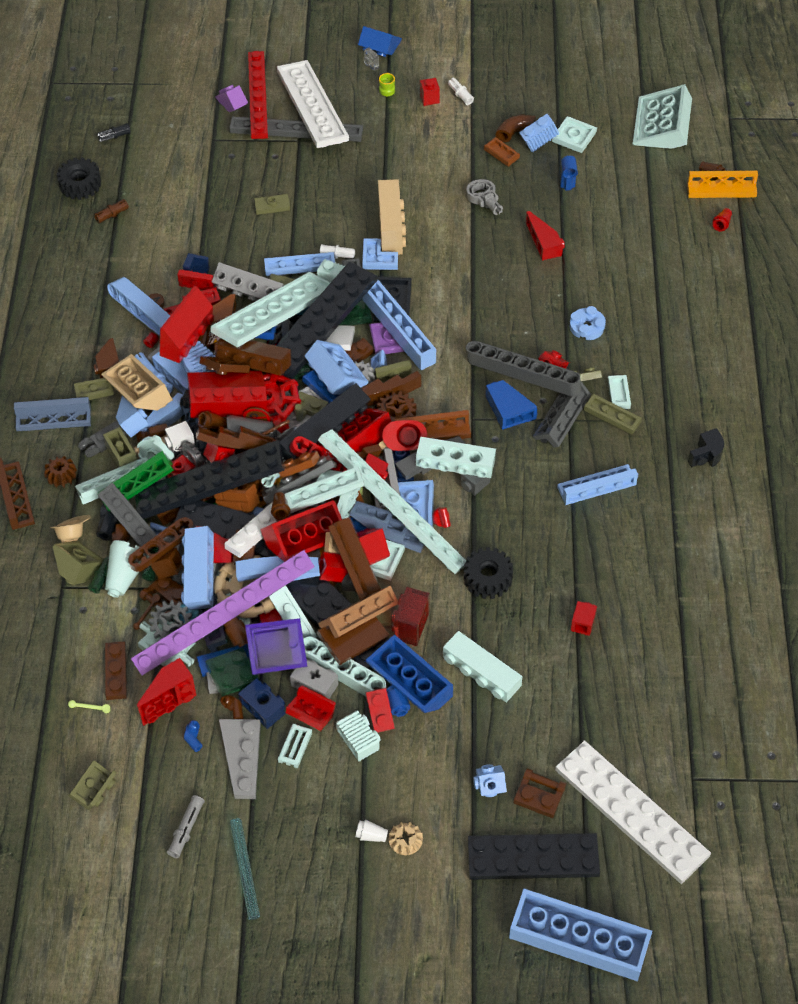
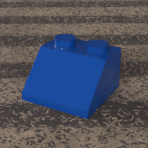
M363 26L358 45L363 46L362 50L372 52V50H376L377 55L386 57V54L392 55L402 38Z

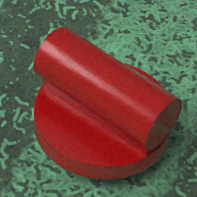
M446 507L437 508L433 513V522L438 527L447 528L451 526Z

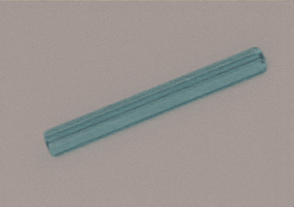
M240 818L230 820L248 919L254 920L260 918L242 821Z

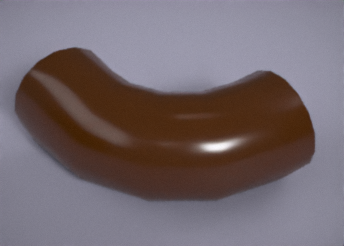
M523 114L511 116L498 127L495 134L496 138L502 142H509L516 132H521L527 126L534 123L536 116Z

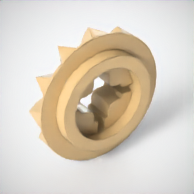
M401 822L399 825L393 826L389 833V845L393 851L400 855H411L417 852L423 842L421 831L418 826L413 825L411 822ZM403 832H405L407 836H411L409 838L408 845L404 839L400 840V838H402Z

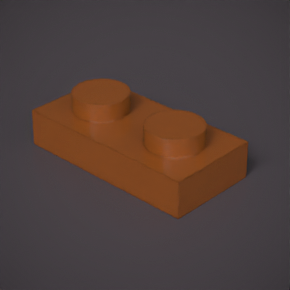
M315 451L313 453H303L294 460L290 458L283 462L284 471L279 472L282 478L314 467L320 456Z

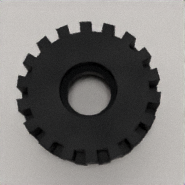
M81 157L80 160L73 158L74 161L69 159L67 164L62 163V168H58L57 179L62 194H65L67 198L70 196L73 200L75 197L78 200H82L81 197L87 199L89 198L88 195L94 196V191H99L101 177L98 165L96 166L94 161L91 163V159L85 160L84 157ZM80 178L84 179L82 181H75L76 179Z
M486 547V551L479 548L478 553L473 551L471 557L468 556L466 558V563H464V584L466 587L468 586L470 593L474 591V596L476 597L481 594L482 599H486L487 596L495 599L496 594L500 597L503 595V591L505 593L508 591L513 579V563H510L511 559L509 556L505 558V552L498 553L499 549L494 548V551H491L490 547ZM492 568L496 571V574L485 576L481 574V570Z

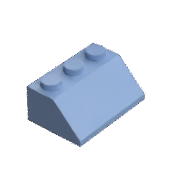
M316 340L305 354L309 366L317 372L318 378L326 384L327 390L333 395H341L355 383L361 388L369 382L339 344Z

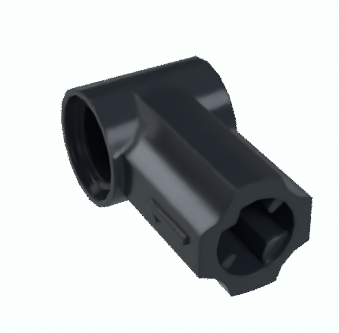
M103 503L96 535L102 540L109 541L112 539V533L116 531V524H118L119 520L111 511L109 512Z

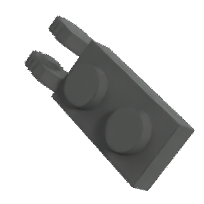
M115 421L90 436V438L86 437L80 441L78 447L81 450H85L87 458H91L99 452L102 453L107 450L103 434L120 427L126 437L129 435L119 425L118 421Z

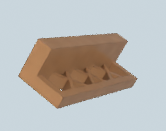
M388 586L324 619L318 624L320 628L329 625L334 637L337 638L396 606L399 602L391 586Z

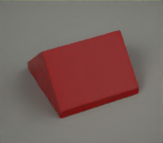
M366 528L357 532L371 565L390 556L383 528Z

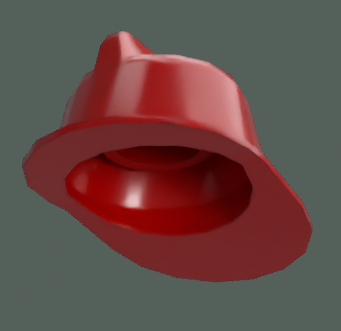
M415 420L390 422L385 426L382 434L384 444L389 449L395 451L418 449L420 437L427 438L426 428L422 423Z

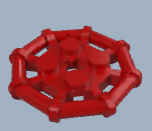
M264 374L266 395L270 398L267 400L266 411L269 414L276 413L277 415H282L287 419L295 410V405L301 404L298 382L283 375ZM279 381L283 383V385L280 384L279 386L276 384V382ZM290 390L291 396H286L285 392ZM285 404H289V405L285 408V410L282 412V410L284 409V405H285ZM277 415L271 416V421H272V422H273V418L276 417Z

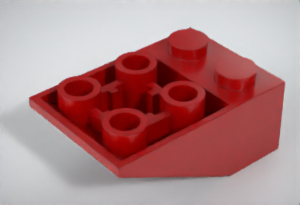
M181 658L164 666L159 671L137 703L143 726L155 722L158 717L172 712L177 706L191 701L196 696L193 676Z

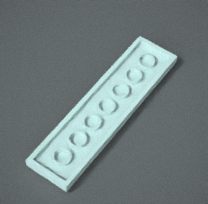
M308 272L212 325L211 333L239 347L311 306L330 282Z

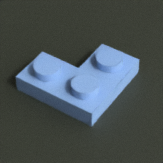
M364 239L363 269L398 270V252H381V239Z

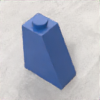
M504 380L486 385L485 397L502 430L537 418V406Z

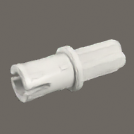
M451 78L448 81V85L455 91V95L460 97L466 105H470L474 101V97L466 90L467 88L462 86L455 78Z
M321 244L320 253L334 252L335 259H338V257L353 259L355 257V250L352 248Z

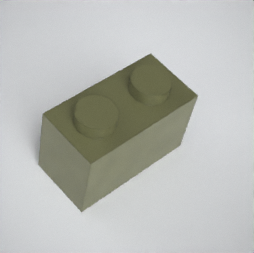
M120 427L103 434L106 449L118 468L137 460L135 451Z

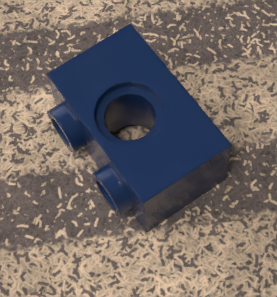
M257 678L238 693L242 706L257 720H260L266 729L285 715L284 700L279 695L275 696L271 692L270 687L265 682L261 683ZM261 701H267L265 704H260Z

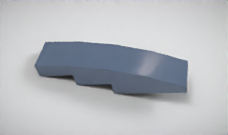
M356 501L350 516L367 528H383L386 539L421 553L425 545L401 521L393 519V514L390 511Z

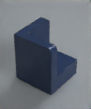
M188 253L183 264V270L208 274L210 269L208 257Z

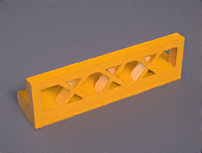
M689 171L687 182L688 198L757 197L756 182L758 171ZM693 177L702 178L699 181H692ZM712 177H718L715 181L710 180ZM729 177H735L734 180H727ZM746 177H753L752 180H744Z

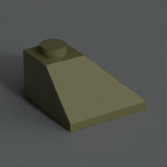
M79 541L58 543L53 546L59 575L64 577L65 581L71 585L85 583L106 562Z

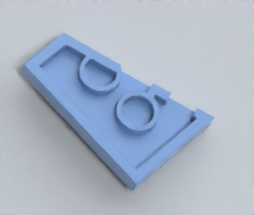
M433 480L398 482L400 496L433 527Z

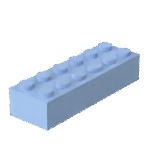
M523 889L510 928L509 938L638 981L652 931Z

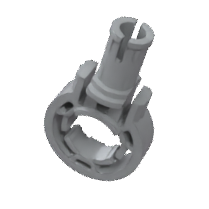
M479 179L468 184L466 188L467 199L471 203L479 204L481 207L485 206L495 215L503 211V207L497 202L498 195L495 192V185L491 181ZM486 188L485 192L474 193L480 189L484 190Z

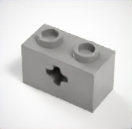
M307 660L308 667L296 668L293 671L290 681L291 686L296 689L303 685L330 699L338 686V675L331 669L319 666L313 660Z

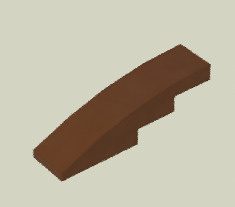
M415 371L403 379L396 375L384 383L378 378L361 389L371 399L367 406L380 403V398L385 399L386 393L391 396L392 391L396 395L401 391L402 395H405L421 387V374Z
M219 426L217 433L202 427H198L196 432V439L236 449H253L276 441L275 438L240 426L238 433Z

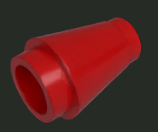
M725 208L714 217L712 221L713 228L719 232L726 230L729 227L732 211Z

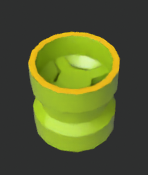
M390 73L380 75L379 93L386 97L392 96L395 93L394 75Z

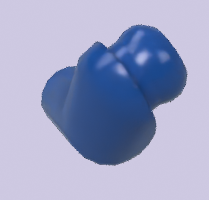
M192 720L186 726L184 740L194 752H198L203 747L197 739L200 724Z

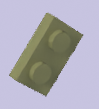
M93 760L68 796L87 810H90L93 806L97 808L104 799L102 794L105 789L109 791L115 783L114 776L117 772L114 770L110 772Z

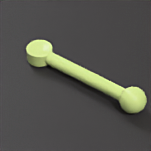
M74 700L68 702L70 708L82 707L102 710L104 713L110 712L108 704L98 706L76 703Z

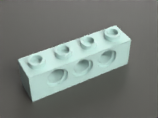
M420 437L416 454V466L438 469L444 472H456L463 475H474L481 478H491L496 449Z

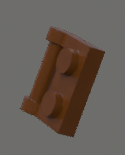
M170 577L158 578L148 588H144L140 592L139 597L151 604L153 594L156 593L169 604L173 600L174 605H177L179 602L182 605L181 593L184 592V588ZM161 601L154 605V607L156 605L163 607V603Z
M527 768L513 803L554 818L567 783L563 781L559 783L533 773V770ZM530 781L557 791L554 795L528 784Z

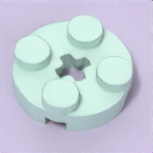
M157 435L145 437L137 445L140 451L138 453L139 459L146 457L149 460L161 451L171 461L174 458L173 452L168 449Z

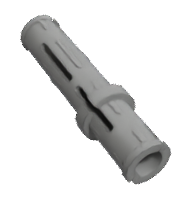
M196 795L191 797L178 830H175L173 833L174 838L167 851V854L171 857L179 858L185 843L189 841L191 829L204 804L203 798Z

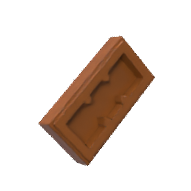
M496 137L484 145L486 152L508 167L520 158L518 152Z

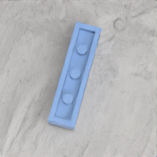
M334 252L264 258L266 276L271 274L285 275L317 272L324 259L335 263Z

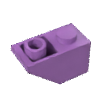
M240 85L225 87L219 90V95L215 96L228 112L248 104Z

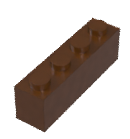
M222 338L215 343V357L236 362V364L250 365L251 369L281 376L291 366V349L250 340L239 347L232 345Z

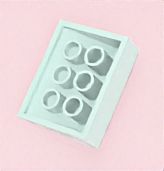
M685 84L639 97L633 137L634 145L669 149L687 145L692 97Z

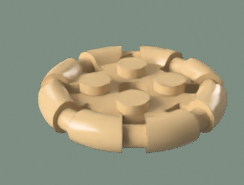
M254 555V558H261V556ZM233 562L225 563L219 570L220 574L214 580L213 586L214 593L218 598L217 602L220 603L230 597L225 594L231 593L233 595L258 578L238 582L236 565ZM226 577L231 579L230 582L225 580ZM266 597L260 601L261 606L255 607L253 605L239 614L238 617L255 618L259 614L269 613L275 606L270 598Z

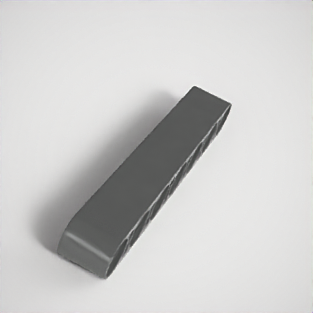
M471 341L466 345L468 362L472 365L569 396H577L581 393V378L579 373L479 341Z

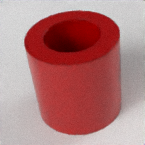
M151 332L143 340V343L147 347L152 348L159 338L155 333Z

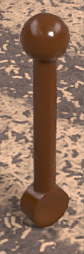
M158 594L153 596L152 603L138 622L133 624L135 630L140 629V624L154 605L161 601V597Z

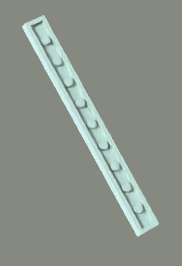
M332 429L320 436L318 441L348 470L359 467L365 484L364 487L379 502L383 503L449 570L456 574L464 568L466 560Z

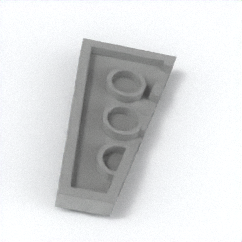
M219 719L235 799H256L261 722L260 720Z

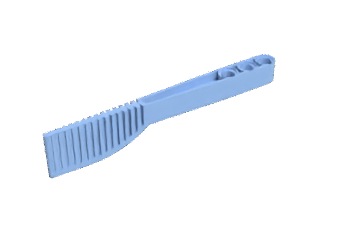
M122 277L109 283L107 286L109 294L160 336V328L170 315L127 278ZM197 341L194 347L192 346L188 356L184 357L181 361L186 373L216 372L206 369L205 365L199 363L200 356L215 357L200 341Z

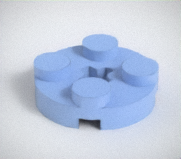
M589 306L571 314L570 330L578 338L581 336L585 337V340H594L603 334L606 320L603 314L597 311L595 307ZM585 322H589V323H591V325H590V326H588V324H585V325H584V323H585Z

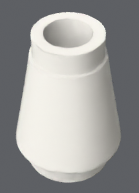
M366 819L365 821L359 820L355 837L360 838L361 841L385 842L388 830Z

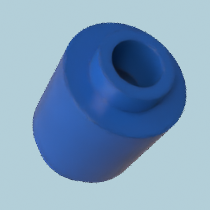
M393 685L388 687L386 691L392 715L397 717L406 715L411 708L408 698Z

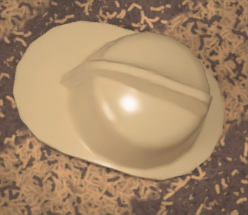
M82 515L74 517L50 528H54L57 538L62 543L77 541L83 534V522L90 519L91 516Z

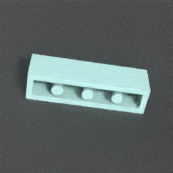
M460 631L443 647V657L448 664L458 667L465 676L473 678L480 687L487 688L497 699H502L507 703L522 686V676Z

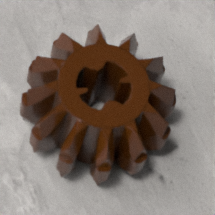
M56 456L55 460L49 459V464H45L44 476L50 485L54 484L56 488L62 485L65 488L66 483L72 485V480L76 479V465H74L71 458L67 459L63 456L59 459Z

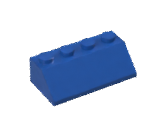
M395 634L366 659V662L423 713L439 710L453 697V684Z

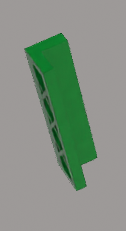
M161 451L113 482V484L129 500L174 471L171 466L173 463Z

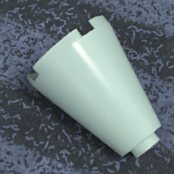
M114 540L110 545L105 590L108 591V595L116 598L119 595L123 596L139 573L133 571L128 562L129 556L140 548L139 546L133 548L129 546L130 543ZM136 559L134 562H135V563L137 562V563L140 564V563H141V560L138 561V560Z

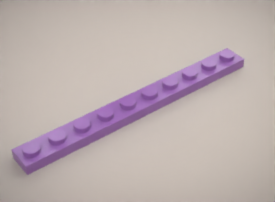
M305 550L301 551L135 655L131 660L140 674L144 675L315 566Z

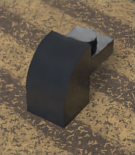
M715 428L701 433L698 441L699 448L690 451L688 463L691 468L697 465H704L706 462H709L710 466L714 467L720 462L722 457L724 439L718 429Z

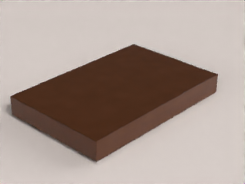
M377 617L368 620L337 638L334 637L329 625L317 631V635L339 665L387 640L390 636Z

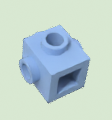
M483 765L481 768L476 769L477 776L473 777L475 789H479L481 796L494 797L497 793L507 792L505 774L501 765Z

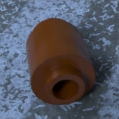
M237 616L223 624L225 627L224 631L234 646L238 644L239 647H242L248 643L246 627Z

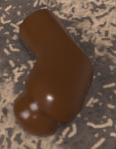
M223 695L220 702L225 708L233 712V719H243L241 701L233 696Z

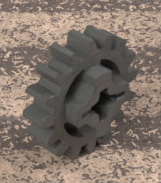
M171 600L170 605H167L163 601V607L156 605L157 612L151 611V616L154 619H149V624L153 625L150 627V632H155L154 638L156 639L160 636L161 640L190 622L191 620L189 619L192 618V614L187 613V606L181 608V602L174 605L173 600ZM180 614L183 616L185 623L179 620ZM171 620H174V623L168 625L167 621L170 622ZM157 621L163 625L162 631L158 628Z

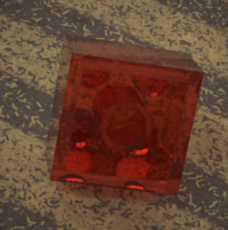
M406 587L404 594L401 593L398 600V605L400 606L398 610H394L392 615V622H394L392 632L404 643L418 646L429 616L430 593Z

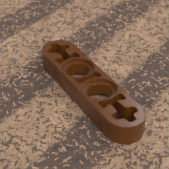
M186 517L178 519L134 551L128 558L130 568L136 572L143 571L182 542V537L185 536V528H181V526L194 528L192 520ZM168 535L175 537L172 542H165L164 538ZM151 547L159 548V551L155 554L148 552ZM136 559H137L138 561L141 560V563H140V564L137 563V562L135 563L134 561H135Z

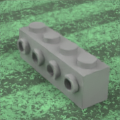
M220 262L212 279L216 289L224 292L228 289L232 291V294L242 297V295L248 296V299L253 302L285 286L283 283Z

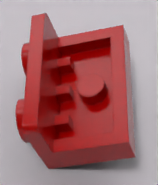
M301 685L298 688L297 696L286 707L285 713L321 731L333 718L336 703Z

